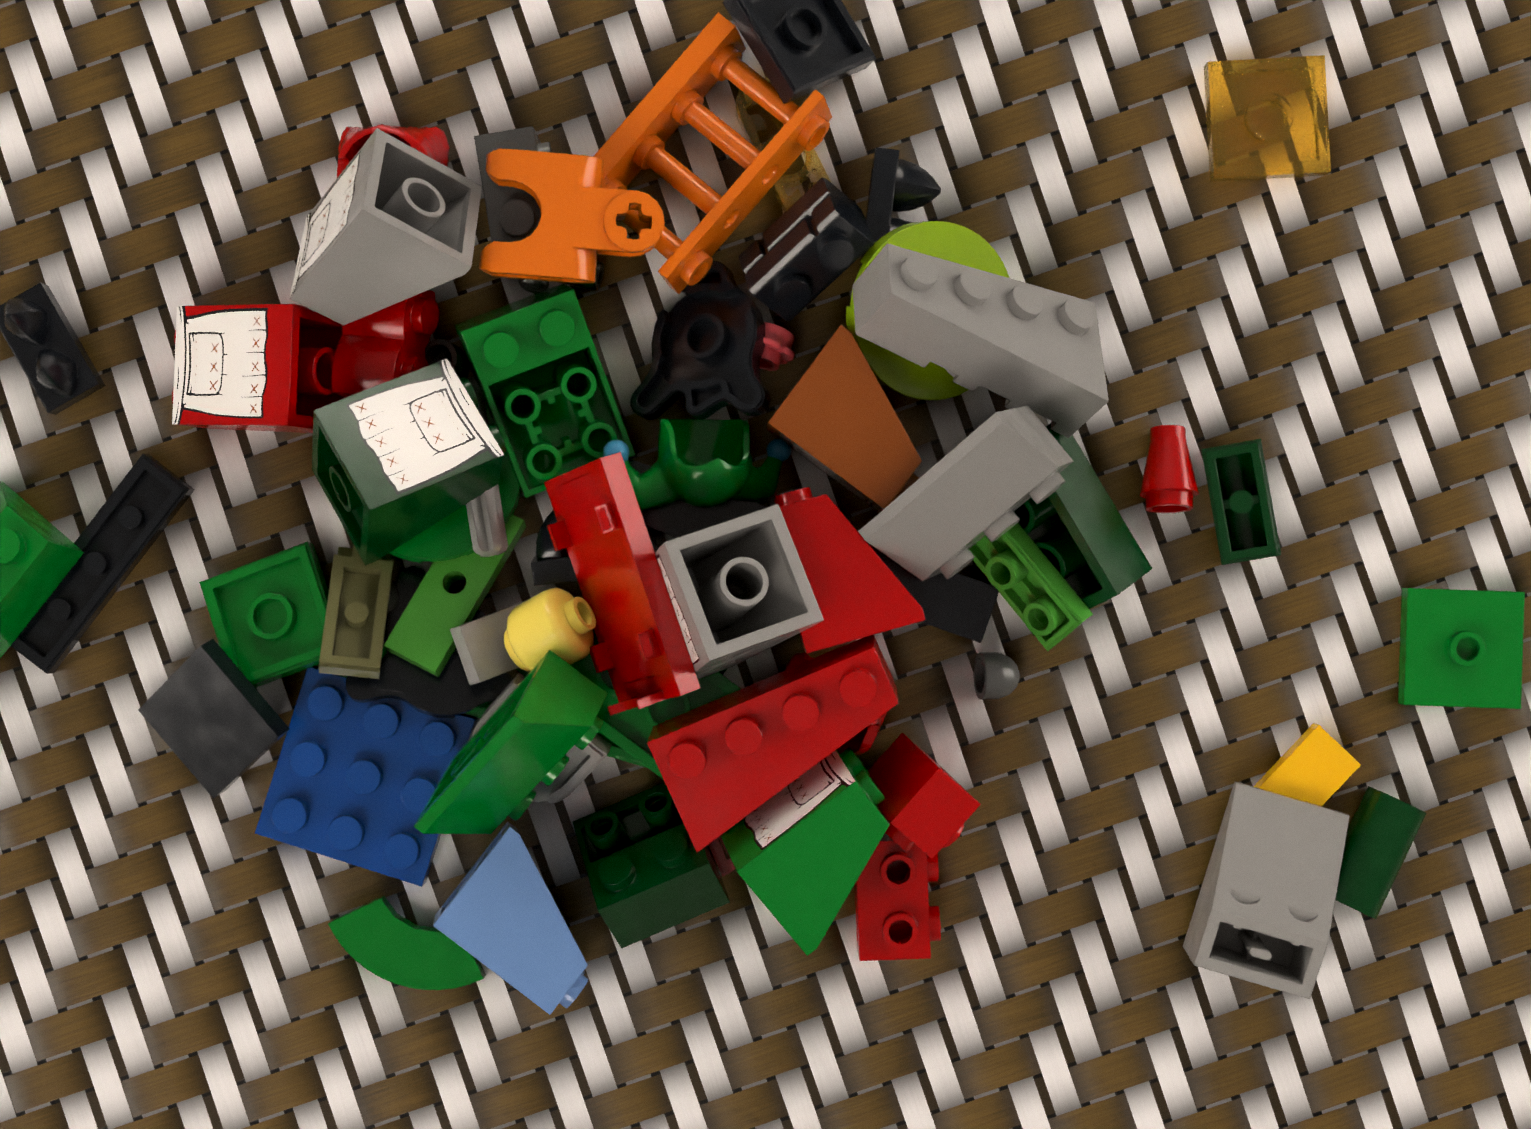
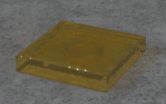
M1325 55L1210 61L1205 64L1204 81L1210 182L1326 176L1331 172Z

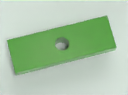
M512 514L505 526L508 548L502 554L480 557L479 554L474 552L468 556L464 555L456 559L433 562L385 642L384 647L387 651L439 677L456 648L450 629L472 621L527 527L525 521ZM457 581L466 582V586L461 592L456 594L448 592L453 583Z
M1019 523L1015 524L993 542L985 535L969 549L975 556L973 561L1047 651L1059 644L1093 615Z

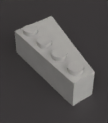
M888 243L852 285L856 335L924 368L929 362L935 363L945 368L954 377V383L966 389L974 391L980 385L1006 398L1005 407L1008 409L1028 405L1033 412L1052 421L1051 430L1067 438L1071 437L1109 402L1095 302Z

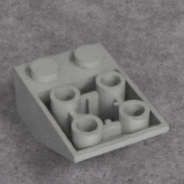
M1235 781L1183 944V948L1193 965L1310 999L1328 945L1350 816L1339 811Z

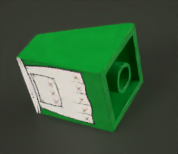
M850 747L841 753L836 749L721 835L737 873L807 956L818 948L890 825L877 806L886 797Z

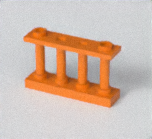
M719 12L593 156L604 161L602 188L627 190L628 184L641 169L647 170L651 168L706 214L684 241L664 226L662 236L654 246L659 253L668 259L658 272L677 294H680L688 284L690 286L697 284L707 274L712 266V256L798 156L804 150H813L823 140L829 130V121L832 118L825 97L816 89L801 106H798L793 101L784 104L773 85L742 61V53L746 47L736 26ZM729 80L784 124L762 151L758 150L703 105L704 97L718 81ZM690 124L745 169L723 196L718 194L665 150V142L680 125ZM628 210L625 220H621L638 235L641 229L649 228V223L639 221V211Z

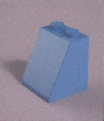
M507 821L437 911L433 926L550 1015L558 1004L567 1009L581 993L588 982V978L584 976V970L588 964L517 828Z

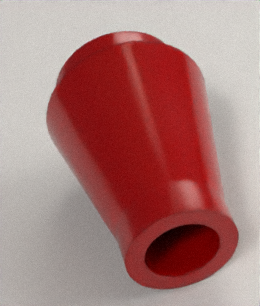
M1159 425L1150 428V444L1140 490V497L1146 499V511L1153 513H1181L1193 510V497L1198 496L1199 491L1186 442L1185 427L1180 425Z

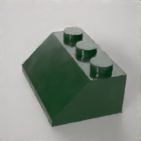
M1050 423L1045 427L1074 462L1060 472V475L1066 482L1039 504H1036L1032 498L1028 499L1014 513L1020 519L1019 525L1090 609L1119 595L1152 570V567L1074 436L1072 435L1067 438L1051 430Z

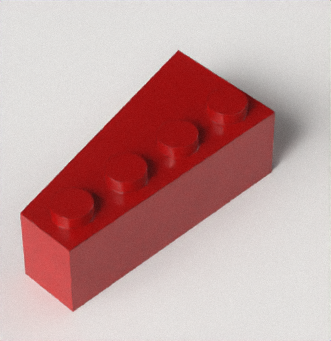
M871 635L653 726L647 741L648 747L696 852L698 853L899 703L897 687L875 636Z

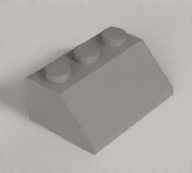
M1028 405L995 412L858 532L866 542L920 580H927L940 573L946 579H949L975 558L969 549L985 535L993 542L1019 522L1020 519L1014 511L1028 499L1032 498L1036 504H1039L1066 482L1060 475V472L1074 461Z

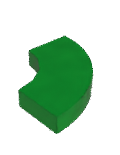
M385 896L375 899L328 923L336 939L355 961L378 977L394 984L421 990H445L470 985L484 979L486 976L479 960L437 928L416 925L399 915Z

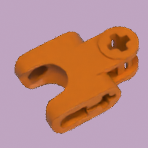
M499 148L486 155L485 170L488 176L498 186L524 190L534 197L540 208L541 218L534 232L520 241H493L486 245L480 253L479 269L495 277L567 283H595L597 255L629 258L640 257L654 248L662 236L665 225L663 210L658 201L647 193L637 190L602 188L604 161L600 158L576 154ZM628 210L639 211V221L649 223V228L641 229L638 238L634 240L627 238L626 228L616 225V221L625 220Z

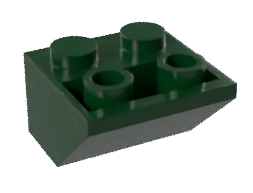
M665 782L573 821L598 912L621 949L730 903L709 845L698 853L696 852Z

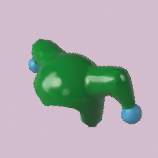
M660 419L658 460L647 471L640 474L630 465L628 461L629 448L621 440H611L603 449V457L621 452L642 512L670 504L677 500H682L687 504L698 507H713L731 499L750 502L763 501L771 497L776 491L782 462L791 455V446L780 438L772 440L766 449L768 458L760 468L754 467L750 454L748 420Z

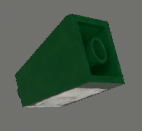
M448 359L441 360L313 410L312 471L365 566L379 560L471 500L477 498L485 491L499 484L503 458L506 457L504 440L495 425H486L477 410L478 401L471 383L464 376L458 378Z

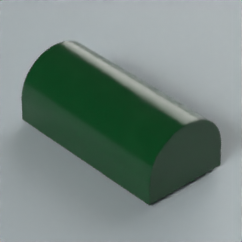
M1261 439L1201 449L1221 564L1227 565L1280 556L1281 549Z
M1368 786L1347 830L1335 900L1377 919L1427 813Z

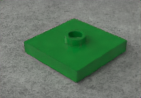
M307 541L199 582L219 646L255 688L319 664L329 589L314 544Z
M1402 588L1398 704L1521 709L1525 592Z

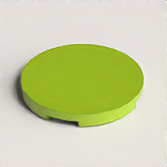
M920 221L902 225L876 241L861 259L862 266L858 271L855 281L887 243L1009 278V275L997 252L984 238L974 231L951 222ZM852 289L850 306H846L847 329L851 331L880 385L886 386L901 395L922 400L947 399L969 390L954 383V377L945 368L935 363L929 362L924 368L856 335Z

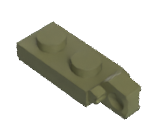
M354 544L353 548L338 547V554H334L319 658V673L371 679L380 678L394 561H391L392 554L388 553L379 560L365 566Z

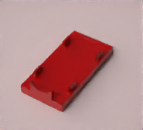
M621 452L596 459L545 481L544 484L557 519L556 523L547 525L554 549L558 551L567 548L582 596L595 615L596 626L594 631L599 644L590 647V655L596 673L608 670L619 702L607 707L610 716L636 707L639 710L665 699L679 697L700 689L701 687Z

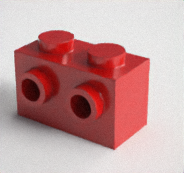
M903 732L868 770L870 777L886 797L877 805L890 824L885 833L906 852L915 844L933 859L942 848L950 846L958 839L963 831L964 823L981 805L948 772Z
M886 833L883 835L855 883L856 935L859 961L931 958L930 941L941 940L939 905L929 906L928 883L938 882L939 879L938 853L932 859L915 844L906 852Z

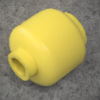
M557 587L544 590L516 606L507 618V629L504 632L505 648L513 662L525 671H531L549 650L572 665L590 653V647L594 644L593 629L596 626L595 615L589 604L581 597H573L569 592Z

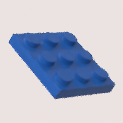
M317 666L307 668L289 724L290 730L286 733L255 834L422 887L426 883L441 834H423L413 826L452 758L471 738L478 718L464 713L454 715L455 718H436L418 712L407 703L393 698L378 699L365 703L355 702L347 693L345 677L319 673V667Z

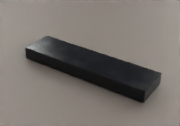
M143 453L74 542L84 552L83 555L12 643L11 647L46 674L54 673L195 489L152 456Z

